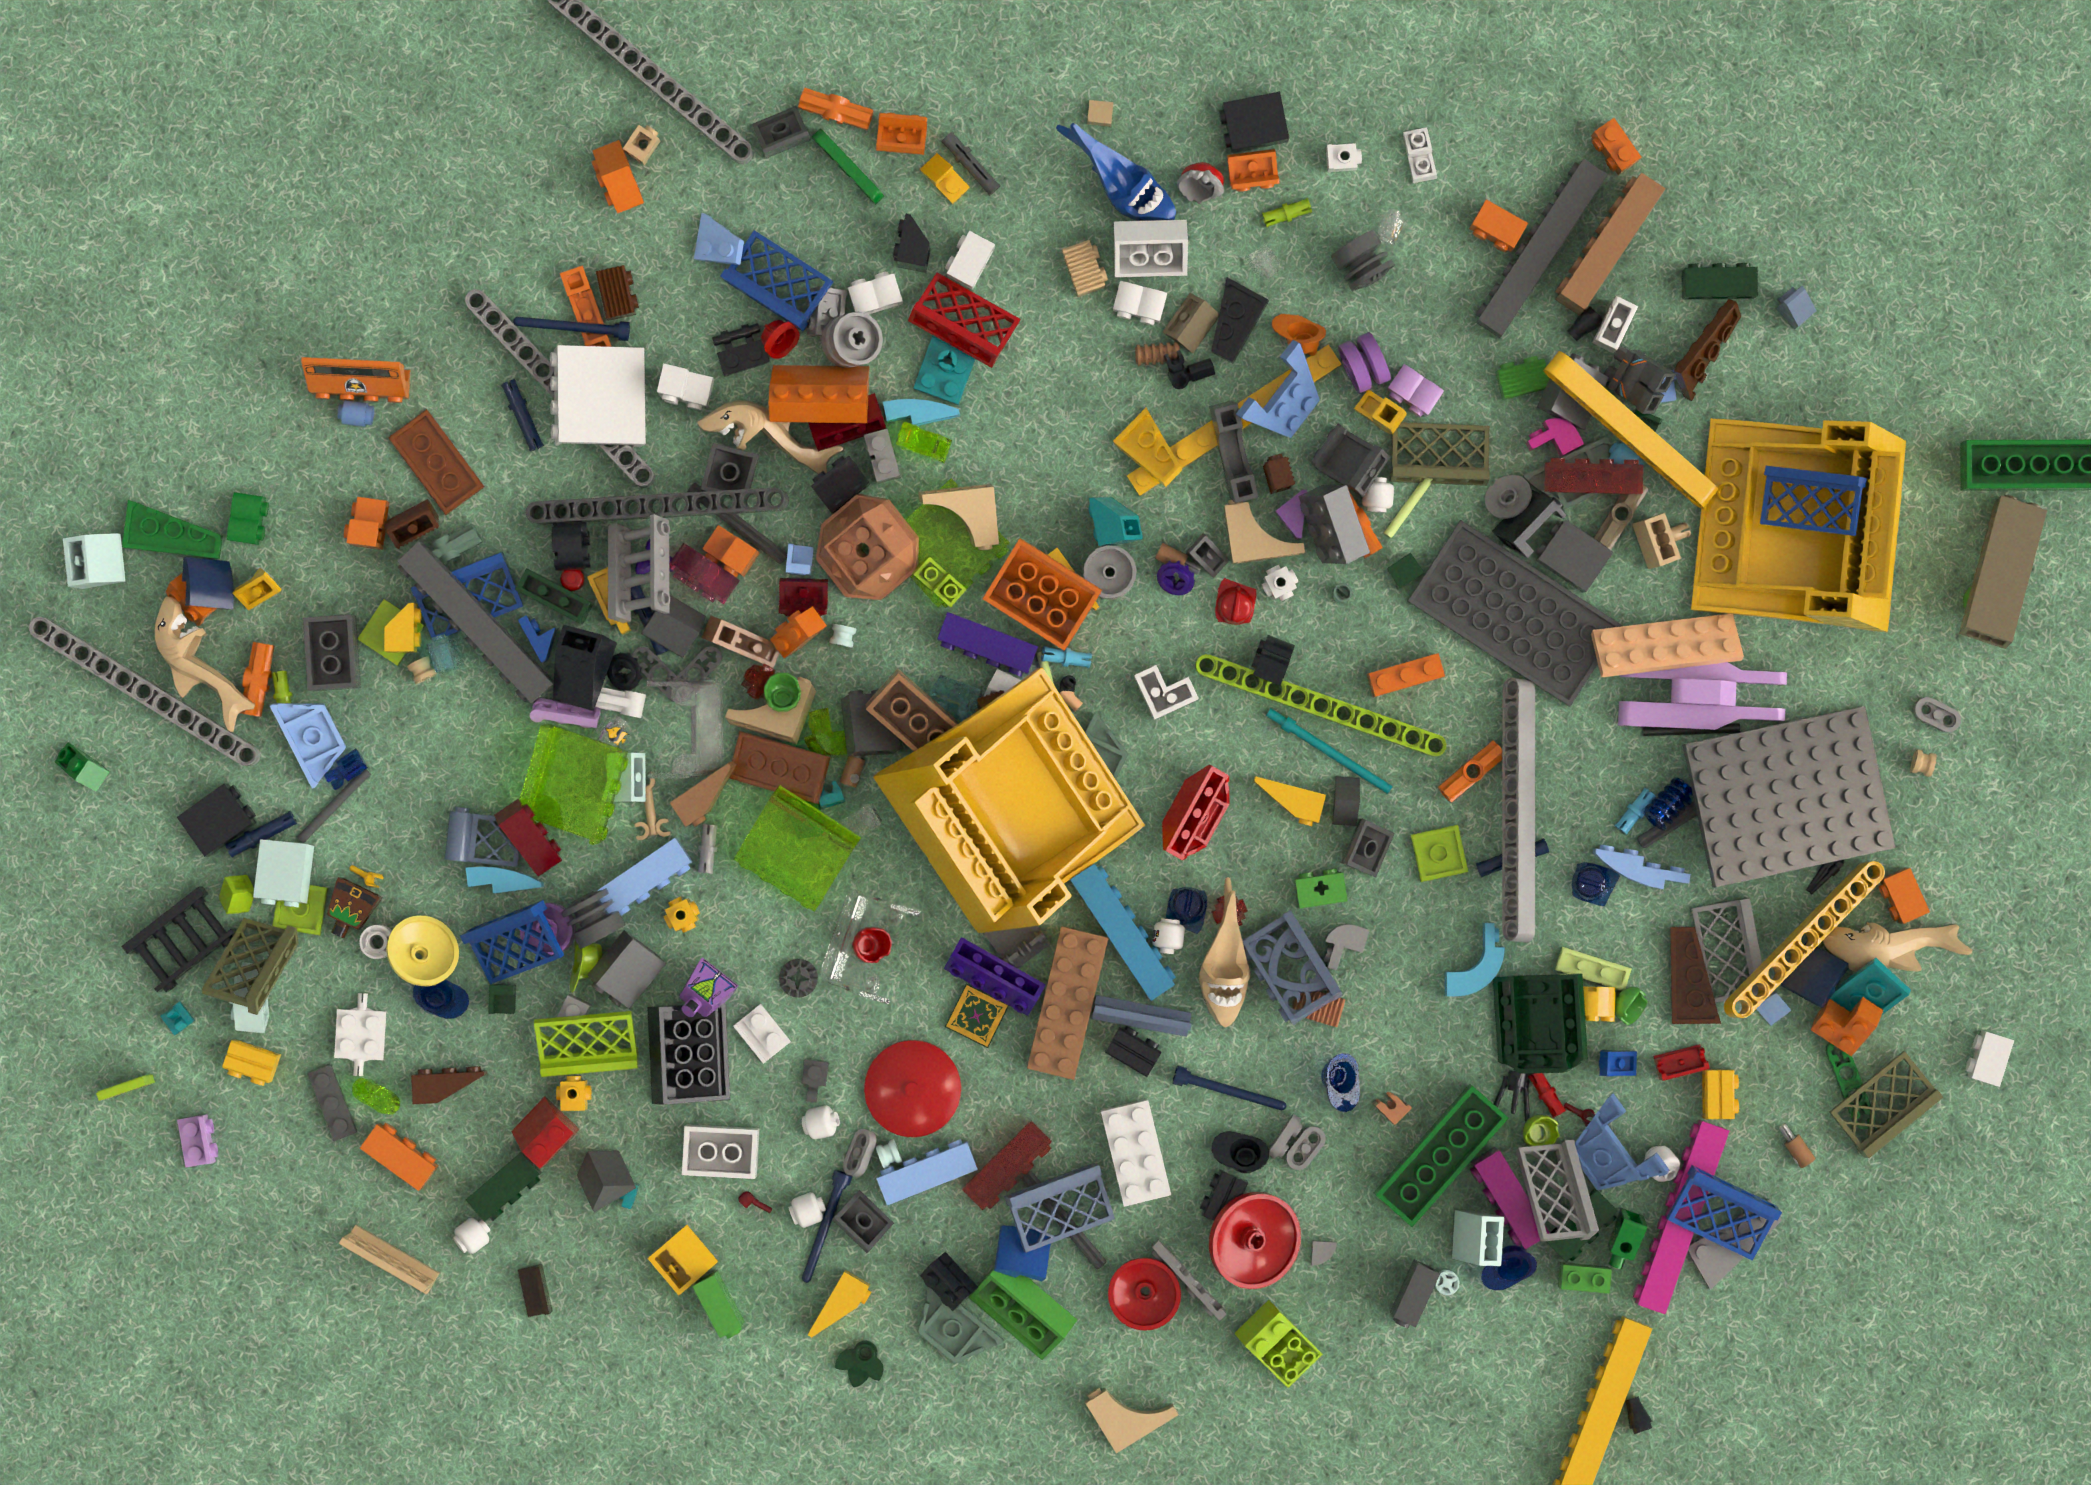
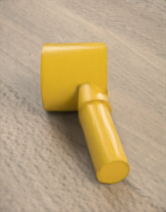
M354 865L350 866L349 870L364 878L367 886L379 888L374 883V878L384 879L382 874L366 872Z

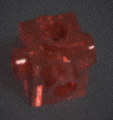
M766 664L762 666L752 665V667L746 670L741 686L747 689L746 693L756 700L760 698L765 699V684L776 671Z
M1224 895L1217 898L1218 903L1213 905L1215 910L1211 911L1216 925L1222 922ZM1236 896L1238 926L1243 925L1241 920L1246 918L1244 913L1248 912L1244 900H1238Z

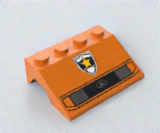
M301 357L308 391L311 394H316V399H330V395L340 396V400L354 401V396L364 397V401L378 402V398H388V402L402 403L403 399H409L410 370H404V365L400 362Z

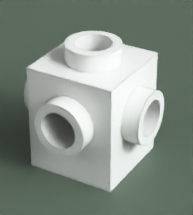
M1277 565L1266 571L1268 575L1263 578L1265 583L1262 584V587L1267 597L1272 596L1273 600L1280 598L1281 601H1284L1294 595L1292 591L1297 588L1295 584L1298 583V579L1292 569L1288 571L1286 566L1280 568ZM1278 578L1285 580L1283 587H1279L1276 584Z

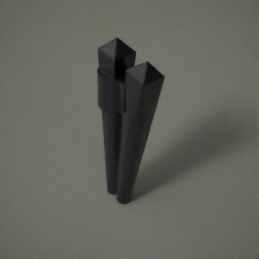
M1839 860L1836 864L1833 862L1822 864L1806 891L1812 895L1831 876L1834 877L1840 871V868L1844 865V860Z

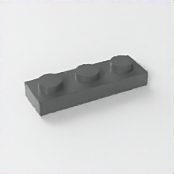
M332 1064L308 1073L333 1141L357 1133Z

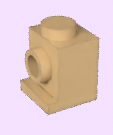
M638 125L622 149L645 166L660 143V139L657 137L659 133L648 125L645 128ZM646 140L648 146L644 149L640 148V142Z

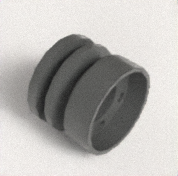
M1374 230L1362 234L1331 255L1339 270L1347 267L1351 268V271L1344 277L1345 281L1357 278L1356 281L1349 285L1352 292L1374 284L1395 266L1392 259L1383 264L1380 262L1389 255L1387 251L1375 254L1374 251L1382 243Z
M607 888L592 891L574 900L561 912L563 917L572 913L576 916L567 922V925L580 924L581 928L573 934L580 949L626 925L619 911L607 914L605 909L613 903L612 899L601 903L600 899L609 894Z

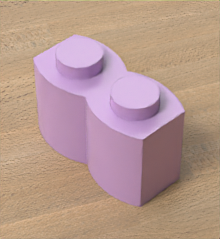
M1405 364L1387 389L1390 392L1389 397L1399 404L1404 401L1410 406L1409 410L1418 417L1422 415L1427 417L1444 392L1436 384Z

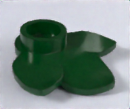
M868 1340L858 1342L853 1349L842 1351L835 1363L836 1369L848 1370L849 1380L854 1388L862 1385L868 1377L880 1381L884 1371L883 1363L877 1357L875 1344ZM863 1348L869 1349L870 1355L867 1357L862 1356L861 1350Z

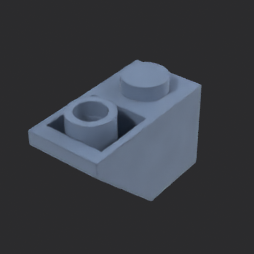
M1803 286L1797 290L1792 287L1778 299L1780 304L1776 307L1794 329L1799 327L1817 311Z

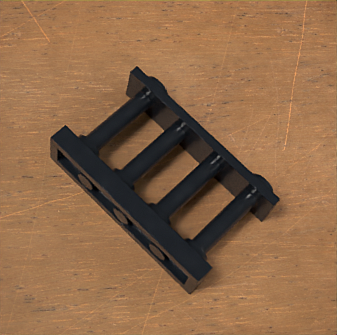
M203 886L197 887L121 946L127 954L133 952L140 954L161 982L154 988L156 992L164 990L167 993L178 985L176 980L221 945L223 948L227 947L236 932L235 928L226 932L206 906L204 897L208 895V892ZM191 907L199 911L219 937L208 947L186 919L187 915L185 912ZM172 922L175 925H179L200 952L189 962L166 933V927ZM153 937L160 940L180 966V969L171 976H168L147 949L148 944L146 942Z

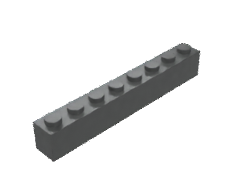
M1585 159L1580 164L1574 163L1568 172L1571 178L1567 184L1562 182L1555 192L1558 198L1554 204L1549 202L1541 213L1545 218L1541 224L1537 222L1528 233L1531 239L1527 245L1522 243L1515 253L1518 259L1514 265L1509 262L1502 275L1505 276V279L1501 285L1496 282L1488 294L1492 297L1488 305L1483 303L1475 314L1479 317L1476 323L1498 338L1502 337L1608 175Z
M421 539L397 561L400 564L398 569L407 578L411 576L417 582L415 587L424 596L428 594L434 600L432 605L440 613L445 612L450 617L449 623L457 631L461 629L467 635L466 641L474 649L478 647L484 653L482 655L483 659L491 667L495 665L501 671L499 673L500 677L507 684L512 683L517 688L515 692L524 702L528 700L532 704L554 683V680Z

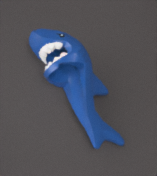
M1072 123L1070 128L1057 125L1056 129L1058 132L1078 145L1090 157L1094 165L1092 170L1098 174L1108 199L1118 212L1136 221L1175 219L1176 210L1167 192L1156 182L1149 170L1143 166L1136 165L1118 152L1100 143L1075 123Z

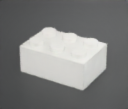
M1187 220L1114 222L1115 277L1187 276Z
M685 1125L682 1175L755 1179L757 1177L759 1128Z

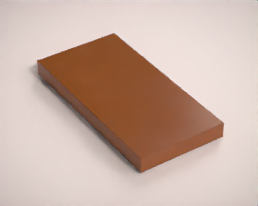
M427 409L388 437L445 515H448L485 487Z
M739 731L732 758L736 766L729 778L819 804L831 757Z

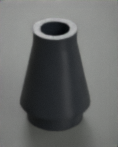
M1589 306L1577 317L1567 332L1578 341L1581 337L1600 326L1599 323L1603 319Z
M1639 1396L1626 1400L1629 1428L1633 1430V1433L1637 1434L1651 1429V1422L1653 1421L1642 1405Z

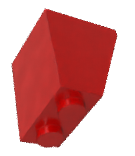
M544 1096L511 1132L522 1153L540 1169L547 1165L580 1129Z

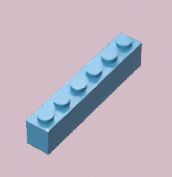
M1094 863L1070 880L1152 1001L1173 987L1175 984L1172 980L1176 977L1169 966L1164 968L1159 960L1163 957L1155 946L1150 948L1146 942L1149 936L1142 926L1137 928L1132 921L1136 916L1128 905L1123 907L1119 899L1122 898V895L1115 885L1109 886L1105 880L1109 876L1102 865L1097 867Z

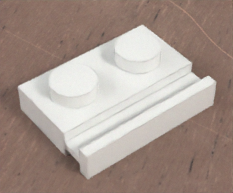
M762 1004L733 1026L763 1064L791 1042Z

